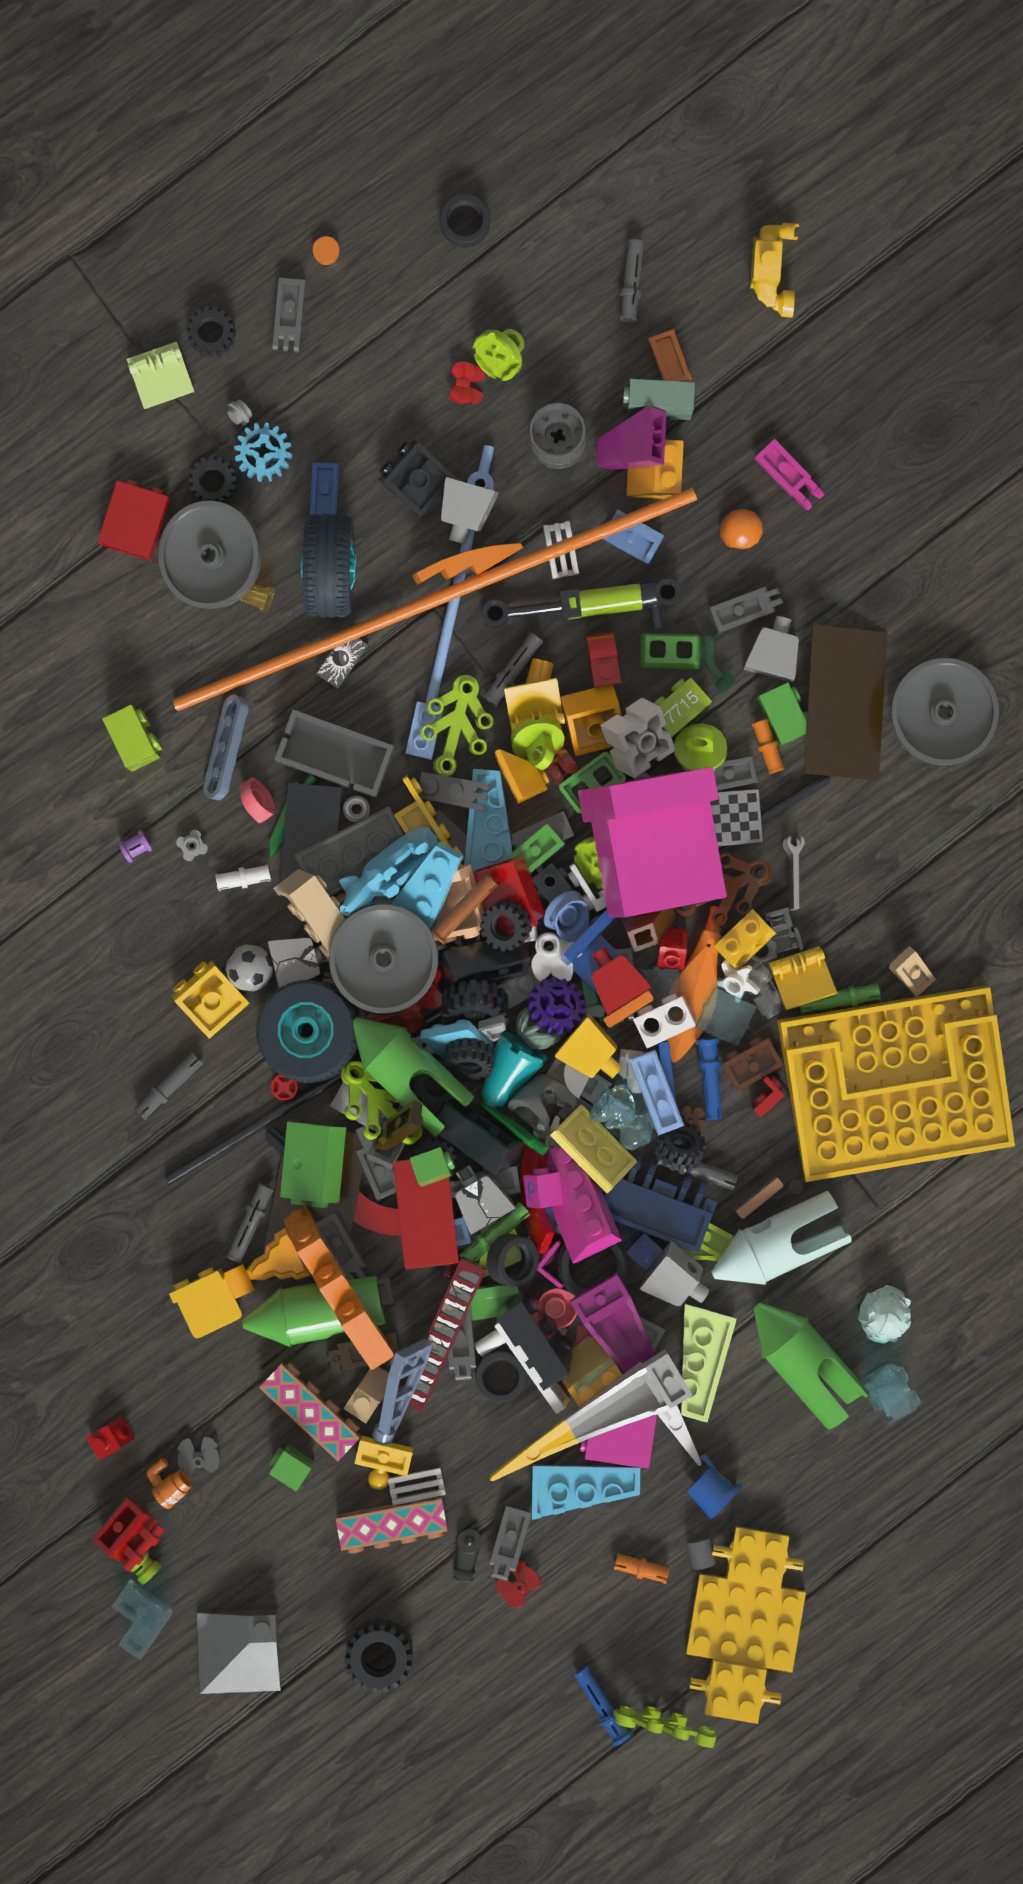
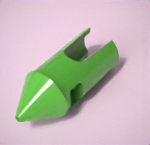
M356 1017L353 1020L355 1038L364 1072L367 1071L403 1107L413 1100L421 1103L409 1087L412 1078L420 1074L432 1077L464 1107L475 1097L428 1051L421 1050L411 1040V1035L406 1031L407 1028ZM423 1105L421 1114L423 1116L422 1125L434 1137H437L444 1130L445 1126Z
M371 1276L349 1280L377 1325L385 1324L383 1307L381 1308L377 1277ZM316 1283L284 1289L280 1287L242 1321L243 1329L292 1347L294 1344L327 1339L335 1334L345 1332L334 1310Z
M758 1303L754 1306L762 1358H765L826 1429H832L846 1420L849 1415L820 1381L818 1374L846 1404H850L862 1395L864 1397L869 1396L870 1392L818 1334L808 1322L807 1317L763 1303Z

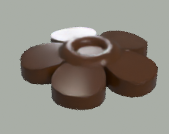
M689 1105L681 1108V1114L683 1115L681 1119L683 1123H686L687 1128L692 1125L700 1131L705 1129L706 1121L700 1119L704 1116V1110L701 1107L694 1108L693 1113Z

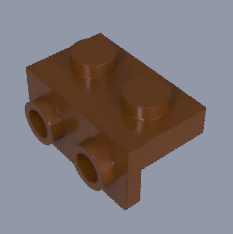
M760 1035L747 1043L748 1049L741 1053L736 1049L724 1056L726 1061L722 1063V1067L737 1092L784 1066L769 1037L763 1039Z

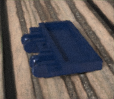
M636 1156L637 1163L631 1168L628 1179L625 1180L623 1177L604 1196L613 1220L663 1240L672 1241L679 1246L699 1253L718 1202L706 1198L703 1209L700 1208L708 1183L702 1181L699 1185L694 1204L684 1201L692 1184V1177L686 1176L678 1199L674 1198L678 1186L656 1179L653 1189H649L658 1164L651 1163L643 1185L634 1181L642 1165V1158Z

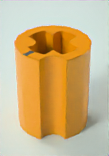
M532 658L526 684L550 679L554 664Z
M243 1264L223 1273L234 1299L255 1290Z

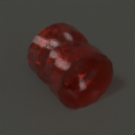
M565 748L557 753V756L546 768V771L556 785L564 781L566 775L574 774L579 770Z

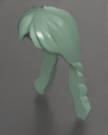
M602 1005L585 1008L586 1013L583 1019L588 1014L592 1015L593 1018H601L604 1016L605 1009ZM527 1007L519 1013L516 1020L517 1034L527 1046L533 1049H546L561 1041L567 1034L565 1028L561 1035H558L556 1029H552L550 1033H547V1026L545 1025L539 1028L538 1024L540 1021L538 1019H530L533 1012L527 1011Z

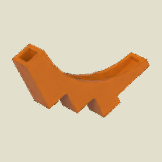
M305 1205L291 1212L283 1221L291 1235V1241L296 1252L313 1275L319 1290L334 1310L340 1325L370 1369H375L395 1356L388 1341L354 1290L307 1206Z

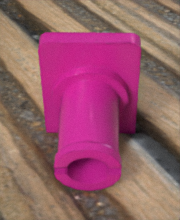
M558 1240L554 1246H549L546 1253H538L540 1264L537 1270L557 1287L563 1289L564 1285L545 1270L563 1245V1242Z

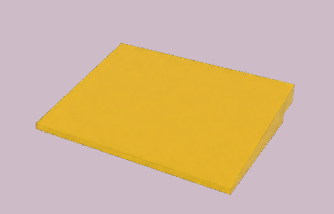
M983 985L777 1020L805 1182L1015 1146L997 1015L993 1011L990 987Z

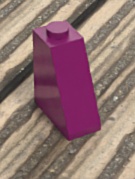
M646 407L598 438L596 451L597 466L618 470L664 465L666 411L654 407Z

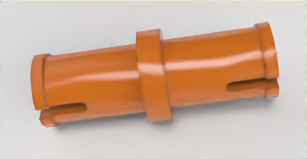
M768 719L753 723L752 727L760 746L757 748L759 752H762L769 771L768 773L772 774L784 770L785 768L777 749L779 744L778 741L774 740Z
M618 1553L614 1570L637 1575L638 1579L645 1577L666 1584L670 1567L648 1562L647 1558L644 1557L637 1559Z

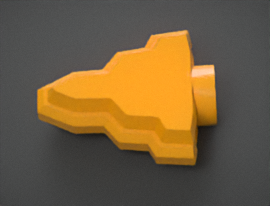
M287 1227L275 1234L274 1241L266 1245L264 1255L256 1258L246 1270L250 1280H266L272 1276L282 1280L289 1277L298 1280L310 1275L308 1268L295 1250Z

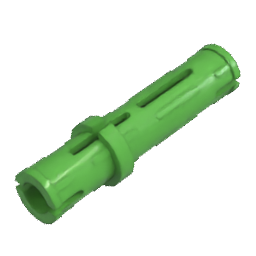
M878 983L862 987L848 986V989L839 990L837 994L801 1005V1014L839 1006L851 1005V1007H854L858 1003L881 1000Z
M519 1201L515 1205V1209L501 1217L482 1235L478 1234L476 1236L477 1239L459 1256L477 1262L489 1251L491 1244L498 1237L509 1234L531 1213Z

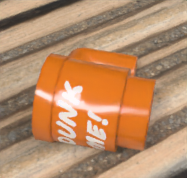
M162 1457L147 1470L146 1474L154 1486L152 1492L155 1499L161 1506L170 1509L188 1493V1490L193 1485L188 1475L182 1470H178L162 1480L159 1474L169 1466L168 1461Z

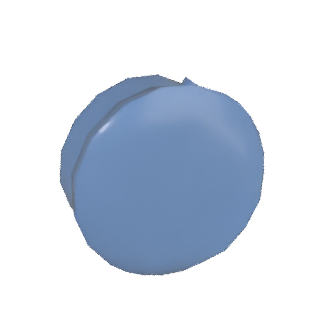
M564 892L549 904L545 912L544 924L548 929L557 931L562 940L567 942L577 941L588 928L589 906L584 902L579 892Z

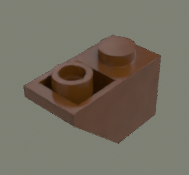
M669 908L629 917H620L633 952H637L658 944L675 922L676 916L674 909Z

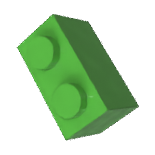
M786 683L757 698L766 719H768L774 737L778 741L779 747L806 735L807 712H802L798 702L801 699L795 687L791 688L789 683Z
M441 1147L410 1158L418 1184L421 1187L452 1176L450 1170L455 1168L450 1153L448 1151L444 1153Z
M287 1444L285 1449L279 1447L269 1463L272 1466L269 1474L297 1492L315 1461Z

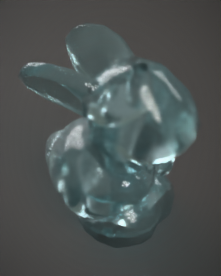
M618 1085L602 1093L595 1101L589 1114L590 1120L593 1122H606V1128L609 1130L618 1128L620 1142L626 1149L635 1150L651 1141L655 1127L647 1106H643L637 1114L634 1098L629 1091V1087L626 1085Z

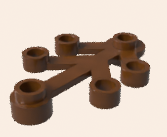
M725 852L719 855L723 870L727 871L733 868L744 874L736 878L723 874L727 897L722 899L718 910L712 915V921L717 927L724 928L729 924L728 913L741 887L748 885L743 900L737 903L736 909L738 913L745 917L752 909L754 910L753 901L760 886L767 885L773 877V869L767 861L756 860L749 864L733 858L730 853ZM725 858H730L728 865H722V861ZM763 870L765 872L761 878H757L756 873ZM710 901L691 904L688 910H683V906L675 907V909L682 916H690L696 911L698 906ZM748 904V911L742 912L741 907ZM720 915H724V921L721 923H717V917Z

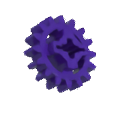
M552 977L550 983L543 979L540 985L536 984L532 993L528 997L530 1003L527 1011L533 1012L530 1019H538L540 1021L538 1024L539 1028L544 1025L547 1026V1033H550L552 1029H556L558 1035H561L564 1028L567 1032H571L574 1026H579L586 1013V1010H584L586 1001L580 1000L583 992H575L576 984L566 985L567 981L565 978H563L561 983L557 982L556 977Z

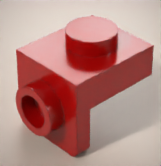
M120 1416L88 1435L86 1439L97 1458L101 1460L135 1439V1436L124 1418Z

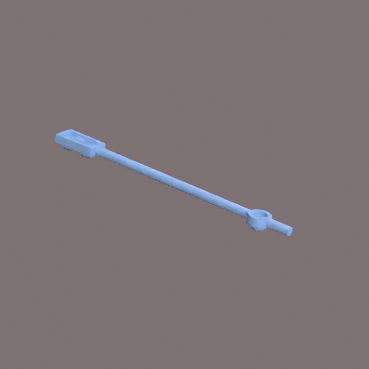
M484 445L479 469L470 475L467 483L475 485L478 480H482L485 482L484 488L493 490V479L488 473L494 447ZM468 529L465 543L461 544L459 554L471 551L475 530ZM467 569L454 576L452 585L464 581ZM460 597L448 601L426 702L417 701L406 749L407 755L432 760L437 735L433 740L425 741L421 739L419 730L423 725L432 724L442 717L443 711L437 715L429 714L426 710V703L431 699L438 698ZM432 702L431 709L436 712L439 706H436V702ZM430 728L424 730V735L427 738L432 735Z

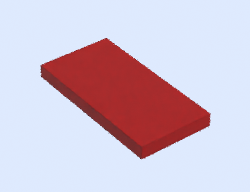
M396 1161L394 1164V1175L405 1269L459 1263L450 1178L447 1177L421 1187L418 1184L411 1161Z

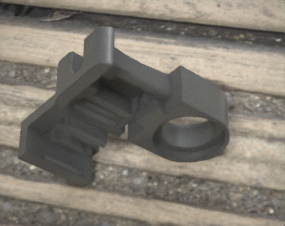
M788 907L764 914L766 921H770L771 928L776 934L766 943L768 947L767 955L759 958L754 954L751 957L754 961L764 962L777 958V953L798 948L799 951L803 950L799 930L793 928V932L791 931L790 927H793ZM782 914H783V916L770 919V918H772V917L779 916V915H782Z

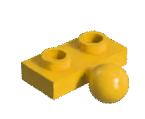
M361 1436L355 1464L374 1468L368 1476L369 1485L375 1490H382L388 1485L389 1475L387 1472L407 1476L414 1448L395 1443L381 1444L373 1438Z

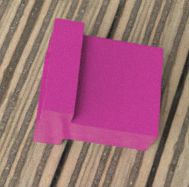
M713 767L676 772L578 791L583 822L592 823L608 917H629L727 897L710 801L719 800Z

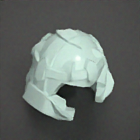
M885 1285L883 1288L877 1289L872 1293H867L861 1304L858 1320L861 1322L868 1339L879 1343L896 1342L898 1337H901L909 1329L911 1324V1309H909L911 1301L905 1298L903 1291Z

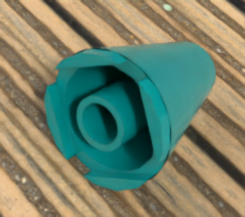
M504 1031L494 1048L493 1071L491 1074H487L481 1089V1095L484 1097L483 1102L492 1108H497V1106L503 1107L545 1064L547 1060L546 1055L540 1049L533 1050L527 1046L518 1035Z

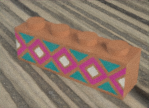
M283 1361L259 1388L338 1462L360 1438L361 1434L358 1432L360 1427L351 1418L345 1420L338 1413L341 1409L332 1400L329 1399L326 1402L319 1395L321 1390L313 1382L309 1381L306 1383L300 1377L301 1371L290 1362L287 1365Z
M443 1496L394 1506L391 1504L337 1514L336 1516L341 1551L348 1550V1553L364 1551V1547L374 1545L375 1548L388 1547L391 1545L390 1542L401 1540L402 1544L417 1541V1537L427 1535L428 1539L443 1536V1532L448 1531Z

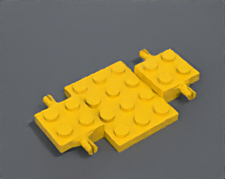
M735 1526L734 1537L729 1547L713 1544L712 1555L725 1557L728 1560L726 1577L699 1572L686 1654L712 1659L707 1680L691 1677L689 1689L705 1691V1715L758 1724L760 1709L764 1701L780 1705L781 1693L766 1691V1668L793 1672L806 1595L804 1590L781 1587L786 1568L802 1571V1565H804L803 1559L788 1557L789 1535Z

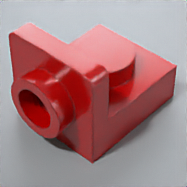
M670 928L660 941L658 967L676 970L684 969L688 930Z
M767 1076L761 1078L771 1091L768 1094L766 1091L762 1092L753 1101L756 1105L752 1110L759 1117L767 1113L785 1096L781 1092L784 1087L774 1076L770 1079Z

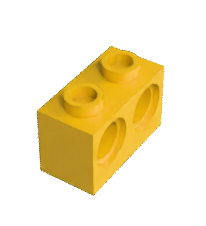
M752 909L714 947L738 970L776 932Z

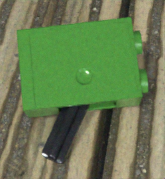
M287 1122L286 1136L275 1127H272L265 1133L266 1141L284 1156L280 1197L290 1198L291 1204L307 1205V1201H312V1207L328 1208V1203H339L346 1127Z

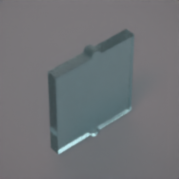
M660 967L636 969L652 988L649 992L654 999L644 1007L652 1005L654 1009L663 1005L661 1000L674 993L679 997V969H660ZM671 1007L669 1016H679V1007Z
M714 987L707 1004L702 1006L704 1010L697 1022L696 1028L738 1046L745 1030L750 1028L749 1022L756 1006Z
M588 1335L573 1349L570 1372L568 1376L563 1378V1382L565 1384L569 1383L580 1395L615 1363L605 1353L604 1348L598 1346Z

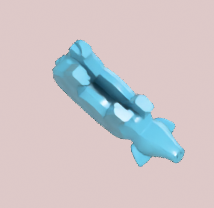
M425 826L409 831L368 862L360 878L348 876L340 879L339 883L345 891V901L340 906V912L345 916H349L358 910L373 906L376 897L391 898L399 893V887L410 880L429 853L439 843L435 831Z

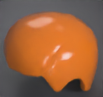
M747 509L731 511L723 517L719 526L720 537L730 548H751L759 542L763 534V523L760 517L755 512Z

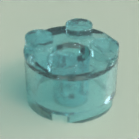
M889 1362L861 1378V1381L866 1383L864 1386L870 1392L869 1396H867L875 1412L881 1411L885 1417L881 1418V1420L887 1426L916 1411L917 1406L921 1405L917 1393L914 1390L911 1391L907 1384L909 1377L902 1366L897 1367L896 1364Z

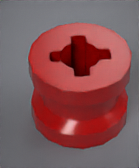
M282 1075L276 1076L271 1084L273 1095L280 1100H289L295 1097L299 1090L298 1082Z

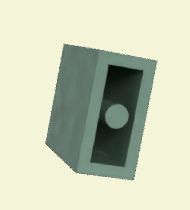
M630 379L629 387H624L622 408L627 409V416L629 417L634 416L646 407H654L666 411V419L690 420L694 409L695 382Z

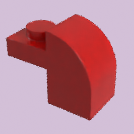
M613 632L586 636L594 688L621 684Z

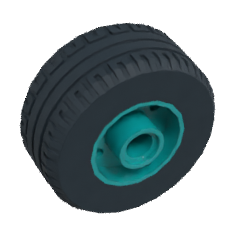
M312 514L305 520L303 552L301 553V578L304 612L309 616L346 617L351 614L353 585L356 579V553L354 550L353 519L347 515L337 516V514H330L329 516L328 514H322L320 516V514Z
M315 980L294 981L277 989L266 1000L267 1002L263 1004L260 1015L257 1018L258 1021L256 1022L257 1044L266 1063L278 1074L296 1082L318 1083L334 1078L341 1073V1070L348 1062L354 1059L358 1046L353 1020L358 1015L352 1003L336 988ZM313 1026V1034L305 1038V1028Z

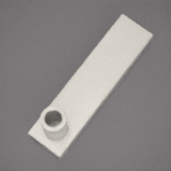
M499 1322L495 1325L496 1330L475 1343L477 1352L484 1357L506 1342L557 1414L566 1408L570 1400L558 1382L546 1390H542L539 1385L542 1382L541 1377L534 1367L531 1369L527 1367L525 1361L528 1360V1357L519 1345L514 1347Z

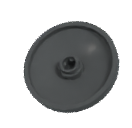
M217 501L196 502L176 513L165 527L159 544V566L165 583L183 602L199 608H223L243 598L256 582L262 564L261 541L251 520L239 509Z
M953 658L933 659L913 668L897 686L891 703V722L901 745L917 759L933 765H955L979 754L992 739L999 719L998 699L987 677L973 665Z
M373 905L350 915L336 931L329 951L330 971L339 991L354 1005L375 1013L397 1012L416 1003L430 988L438 965L437 947L429 928L412 912L393 905Z

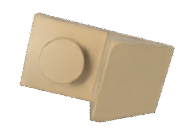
M910 946L899 954L889 966L890 971L915 997H918L936 980L916 951Z
M380 1366L373 1370L369 1369L344 1409L364 1423H367L378 1404L384 1398L389 1372Z

